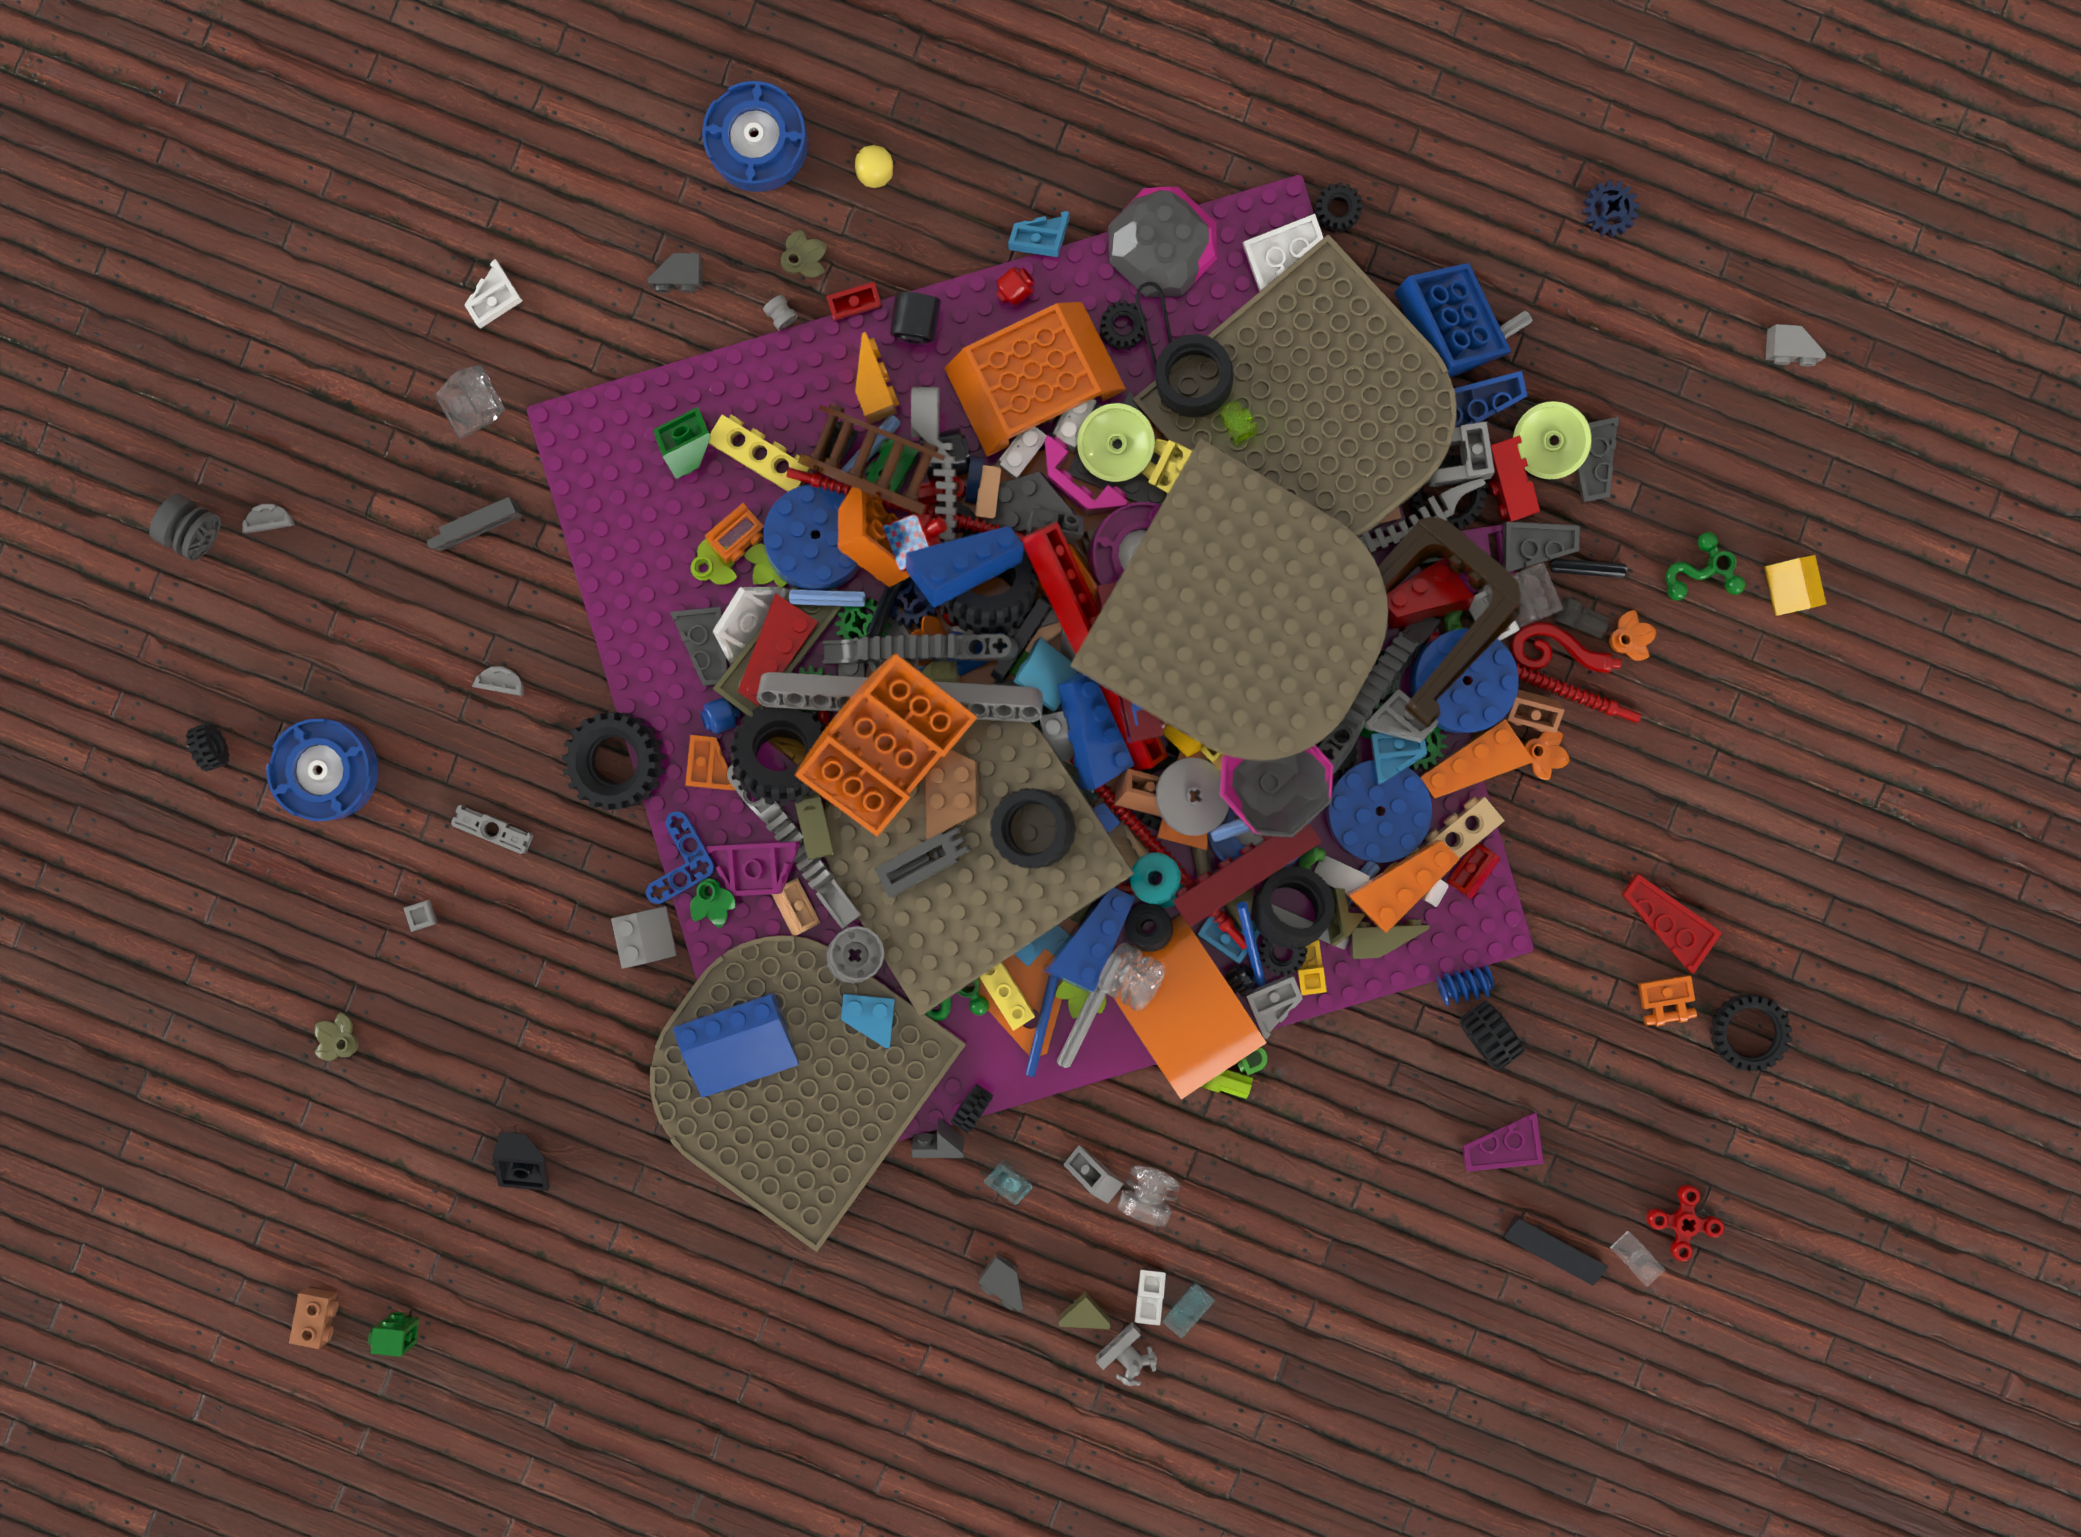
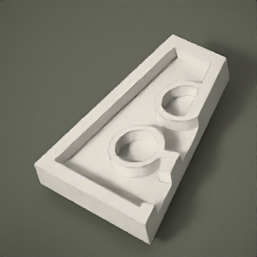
M1315 214L1242 242L1259 291L1264 289L1323 239Z

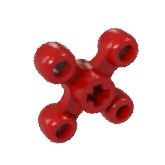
M1684 1184L1678 1189L1677 1195L1680 1200L1678 1210L1668 1214L1661 1209L1653 1208L1646 1214V1221L1653 1229L1662 1230L1668 1227L1674 1229L1676 1238L1670 1246V1253L1676 1260L1681 1262L1688 1261L1692 1257L1693 1249L1690 1245L1692 1236L1698 1232H1704L1708 1236L1715 1238L1721 1236L1724 1232V1224L1718 1217L1707 1216L1699 1218L1696 1216L1694 1208L1700 1200V1192L1690 1184ZM1691 1192V1196L1686 1198L1687 1194ZM1660 1216L1659 1220L1655 1222V1218ZM1684 1219H1687L1686 1222L1688 1224L1685 1227H1683L1684 1224L1682 1223V1221ZM1684 1248L1683 1252L1679 1254V1250Z

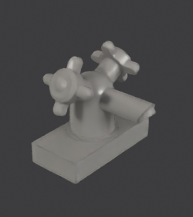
M1133 1321L1096 1355V1363L1103 1370L1113 1360L1117 1359L1126 1368L1125 1375L1117 1374L1116 1378L1127 1386H1139L1141 1384V1381L1134 1378L1140 1374L1143 1366L1151 1364L1152 1372L1157 1369V1356L1151 1346L1147 1347V1355L1140 1356L1131 1345L1141 1336L1140 1328Z

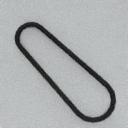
M1145 282L1140 285L1136 292V305L1154 367L1156 368L1157 360L1139 300L1140 292L1144 287L1152 286L1158 290L1169 343H1171L1172 337L1162 289L1153 282Z

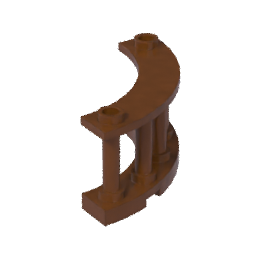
M830 403L829 408L820 405L819 410L828 413V418L814 452H811L810 456L801 453L798 463L874 496L877 491L881 492L882 499L922 515L926 505L917 502L919 498L917 494L932 457L943 461L945 459V455L937 452L939 447L925 441L923 446L853 418L844 414L845 409ZM840 418L844 420V423L828 459L823 456L837 421ZM855 424L868 429L853 469L850 468L848 472L839 469L841 466L839 461ZM880 434L894 440V444L880 479H876L874 484L864 480L862 472L876 437ZM904 445L923 453L908 490L904 491L903 495H900L890 490L891 485L889 482Z

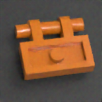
M1690 975L1638 983L1642 1008H1653V1015L1643 1017L1645 1026H1664L1665 1023L1673 1021L1682 1023L1697 1017L1696 1009H1686L1685 1004L1686 1002L1695 1001ZM1675 1004V1011L1663 1012V1006Z

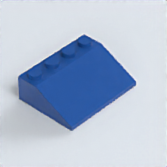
M1469 263L1411 275L1394 291L1406 318L1439 354L1446 365L1449 377L1460 375L1511 352Z
M775 992L673 1027L680 1052L702 1098L799 1065Z

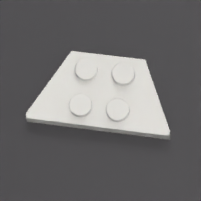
M740 587L713 630L730 666L764 624L775 593L784 598L790 591L785 587Z

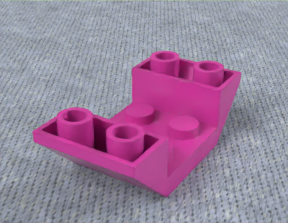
M1049 435L1045 438L1047 476L1051 486L1053 485L1059 493L1087 516L1110 514L1128 504L1126 500L1127 495L1117 486L1112 489L1109 485L1094 501L1092 498L1094 496L1093 493L1083 485L1080 488L1077 487L1073 482L1074 478L1067 471L1061 469L1059 472V469L1068 460L1067 445L1056 436L1054 439Z

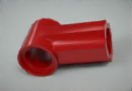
M953 476L954 482L960 484V491L956 494L957 502L965 498L966 486L959 477ZM945 479L922 483L917 494L919 496L917 502H922L924 505L945 503L946 501H936L937 494H946V489L936 488V482L945 481Z

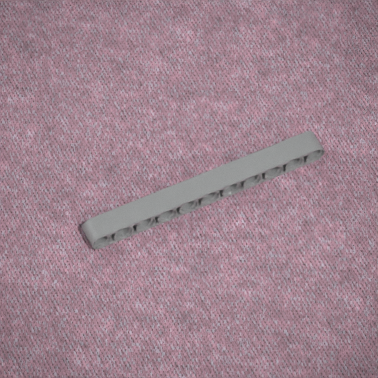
M767 672L761 676L757 701L765 707L840 711L868 678ZM934 682L974 713L977 719L1035 722L1042 716L1043 693L1037 688Z

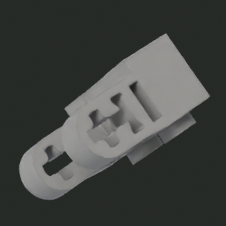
M1487 422L1461 425L1455 428L1450 446L1459 445L1462 466L1438 469L1428 481L1429 487L1467 483L1481 478L1484 480L1491 479L1495 472Z

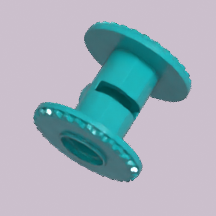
M1149 853L1139 858L1132 867L1135 874L1130 877V884L1135 895L1144 902L1157 904L1162 908L1174 906L1175 904L1172 899L1176 897L1175 894L1178 889L1184 886L1183 884L1180 885L1181 873L1177 865L1178 862L1162 853ZM1162 876V882L1156 885L1157 879Z

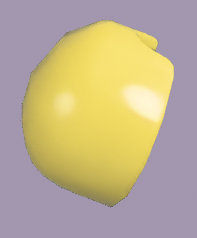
M876 145L863 147L855 158L856 176L867 187L878 188L885 186L893 176L891 155L884 147Z

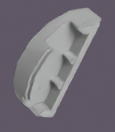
M261 504L253 507L246 520L243 521L242 533L247 534L295 526L292 516L284 508L274 504Z
M502 666L489 667L475 678L472 685L475 688L524 696V686L520 677L513 670Z

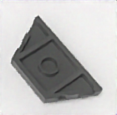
M1036 472L999 484L995 518L986 519V524L992 522L993 526L999 524L1000 528L1010 526L1014 532L1021 533L1026 531L1032 508L1074 515L1076 513L1062 499V495L1057 489L1051 486L1046 476L1042 472Z

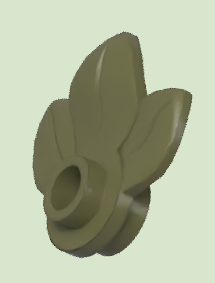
M803 230L793 232L786 240V251L781 255L780 263L782 268L789 274L801 273L807 278H816L824 274V268L819 261L825 255L827 244L818 239L807 240ZM789 258H796L798 262L791 263Z
M340 1012L336 1016L334 1023L320 1021L315 1024V1036L320 1044L314 1053L318 1058L325 1061H333L337 1057H350L357 1051L358 1039L352 1034L353 1023L347 1015Z

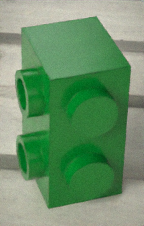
M885 439L878 450V453L881 455L876 463L872 461L866 470L867 481L875 484L876 479H880L894 440L889 439L888 441ZM904 445L889 482L891 491L899 492L920 455L918 450Z
M393 1312L371 1329L369 1333L368 1344L371 1345V1354L402 1357L417 1343L419 1318L407 1317L406 1313Z

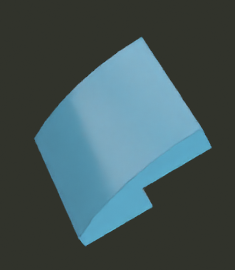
M1040 637L1033 643L1027 660L1021 663L1014 682L1020 687L1039 689L1043 693V705L1054 712L1061 703L1057 685L1077 674V670L1070 667L1072 662Z

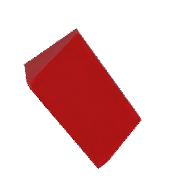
M875 281L826 296L833 321L882 307Z
M1478 842L1467 852L1447 880V883L1467 898L1472 899L1495 868L1500 857Z

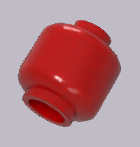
M1012 267L997 280L999 290L996 293L1004 304L1009 302L1017 306L1033 294L1035 281L1025 268Z

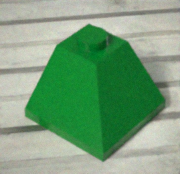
M696 407L653 429L662 457L676 479L683 475H688L693 470L699 468L711 437L699 407Z

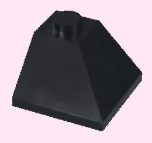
M500 1132L492 1157L498 1186L549 1191L550 1184L545 1158L526 1134Z

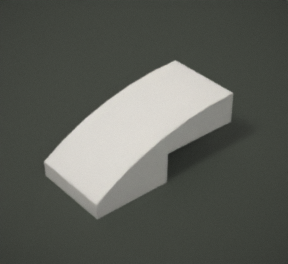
M1325 856L1323 861H1319L1314 870L1329 886L1345 889V893L1356 889L1370 878L1369 875L1328 856Z
M1140 1270L1134 1323L1160 1326L1166 1273Z

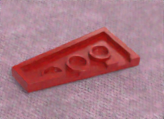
M775 593L737 692L760 707L761 704L757 701V694L761 676L767 672L784 673L819 624L818 621Z
M1635 874L1621 894L1690 974L1695 973L1722 934L1721 931L1639 874Z

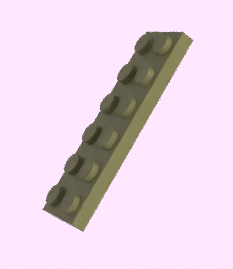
M795 586V587H792V588L790 589V590H792V589L807 590V589H802V588H799V587H796V586ZM789 591V592L786 594V596L784 597V599L787 600L788 602H789V593H790V591ZM794 605L818 621L819 624L784 673H792L843 606ZM763 625L713 688L715 692L750 717L753 715L752 710L758 706L737 691Z

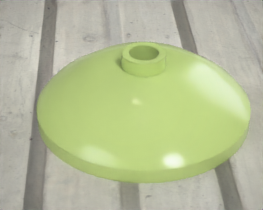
M1545 402L1532 407L1521 417L1513 437L1521 436L1522 443L1517 445L1521 459H1527L1528 466L1524 467L1525 470L1543 479L1563 478L1575 472L1587 459L1592 443L1591 429L1584 415L1575 407L1563 402ZM1554 435L1559 437L1557 445L1551 443V438Z
M1107 404L1091 412L1084 420L1078 433L1077 448L1082 463L1093 475L1105 481L1122 482L1136 477L1148 466L1155 449V436L1150 422L1139 410L1126 404ZM1115 440L1122 441V447L1120 449H1115L1113 447V443Z

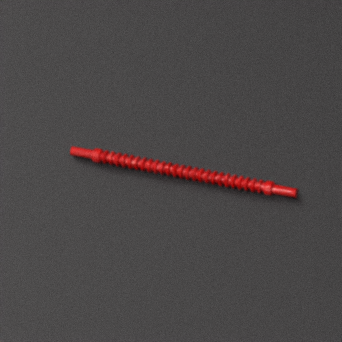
M789 467L786 475L788 478L809 483L812 487L820 488L822 486L823 490L829 488L830 492L836 490L838 495L842 492L844 496H847L853 487L841 481L838 482L836 479L831 480L829 476L825 478L822 473L818 472L811 474ZM877 491L876 493L881 498L882 494H880V492ZM882 499V505H886L887 509L893 507L894 511L900 509L901 513L907 511L908 515L912 513L918 514ZM926 504L922 514H929L932 519L937 517L946 519V514L935 513L936 506L930 508L929 504ZM961 514V516L954 515V520H957L958 529L960 530L961 527H964L966 532L971 529L973 534L976 531L980 534L1000 528L999 524L993 526L992 522L986 524L985 520L979 522L978 518L972 520L971 516L965 518L964 514ZM1014 532L1019 539L1026 536L1024 534Z
M1409 625L1403 626L1402 631H1404ZM1435 631L1430 636L1428 642L1439 636V633ZM1516 663L1519 681L1524 679V683L1531 682V686L1537 684L1539 689L1544 687L1545 691L1550 689L1552 694L1557 692L1558 696L1564 695L1565 699L1571 697V701L1578 700V704L1584 702L1585 707L1591 705L1592 709L1598 708L1599 712L1604 710V713L1609 716L1617 715L1635 723H1638L1641 719L1640 713L1619 706L1617 701H1607L1606 697L1600 699L1599 694L1593 696V692L1587 694L1585 689L1580 691L1579 687L1573 688L1572 684L1567 686L1565 681L1560 683L1559 679L1554 681L1552 676L1546 678V674L1540 675L1539 671L1533 673L1532 669L1526 670L1525 666L1520 668L1519 664Z
M1072 757L1069 761H1070L1071 764L1074 766L1073 757ZM1103 784L1094 790V793L1098 792L1100 794L1099 798L1103 797L1105 799L1104 804L1109 803V809L1113 808L1115 810V815L1119 814V820L1123 819L1125 821L1124 825L1128 824L1130 826L1129 831L1133 830L1135 832L1134 836L1138 835L1140 837L1139 842L1144 841V847L1148 846L1150 848L1149 852L1162 853L1171 857V852L1165 851L1166 846L1162 847L1160 845L1161 841L1157 842L1155 840L1156 835L1151 836V830L1147 831L1145 829L1146 825L1140 824L1141 819L1137 820L1135 818L1136 814L1132 815L1130 813L1131 809L1114 805L1115 792L1112 793L1110 791L1111 787H1106ZM1178 862L1177 865L1181 873L1180 885H1187L1190 888L1195 884L1196 879H1191V873L1186 874V868H1181V863ZM1219 908L1208 915V917H1214L1213 922L1219 923L1218 928L1222 932L1226 931L1243 950L1247 948L1244 935L1234 926V920L1230 916H1225V911L1221 912Z

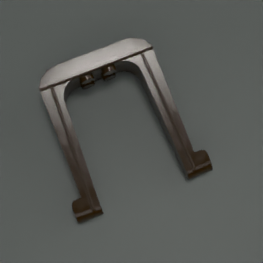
M1437 517L1420 519L1378 566L1386 594L1399 585L1426 559L1440 557L1450 562L1448 566L1454 573L1459 576L1463 573L1468 577V583L1473 589L1478 592L1483 590L1491 598V602L1406 704L1404 709L1425 728L1432 725L1441 714L1440 706L1436 701L1519 617L1521 609V591L1519 583L1514 576L1450 522Z

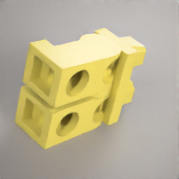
M1156 439L1154 452L1161 457L1157 465L1150 462L1141 473L1149 479V483L1169 493L1193 450L1171 440Z

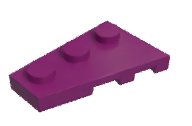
M1537 1112L1462 1146L1465 1171L1467 1172L1544 1164Z

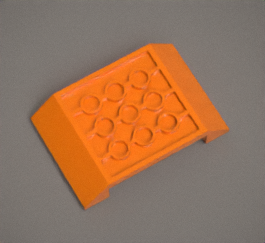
M1082 302L1056 303L964 347L944 367L987 457L1009 447L1008 439L1093 398L1100 396L1102 401H1105L1126 391Z

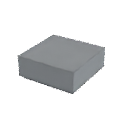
M430 900L404 907L411 932L438 924Z

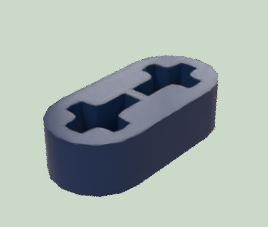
M971 456L965 502L977 504L984 457Z

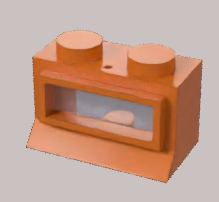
M743 502L705 534V539L726 564H729L731 561H738L745 554L744 550L749 545L755 546L764 538V525Z

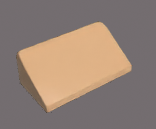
M983 465L975 516L979 520L995 518L1001 468Z
M798 878L786 883L782 893L772 894L793 936L821 923Z

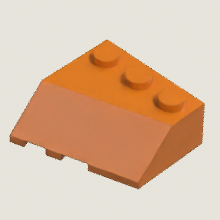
M852 487L838 509V549L890 588L910 577L907 571L899 570L882 528L883 525L899 519L894 513L888 514L885 511L882 499L877 493L874 496Z

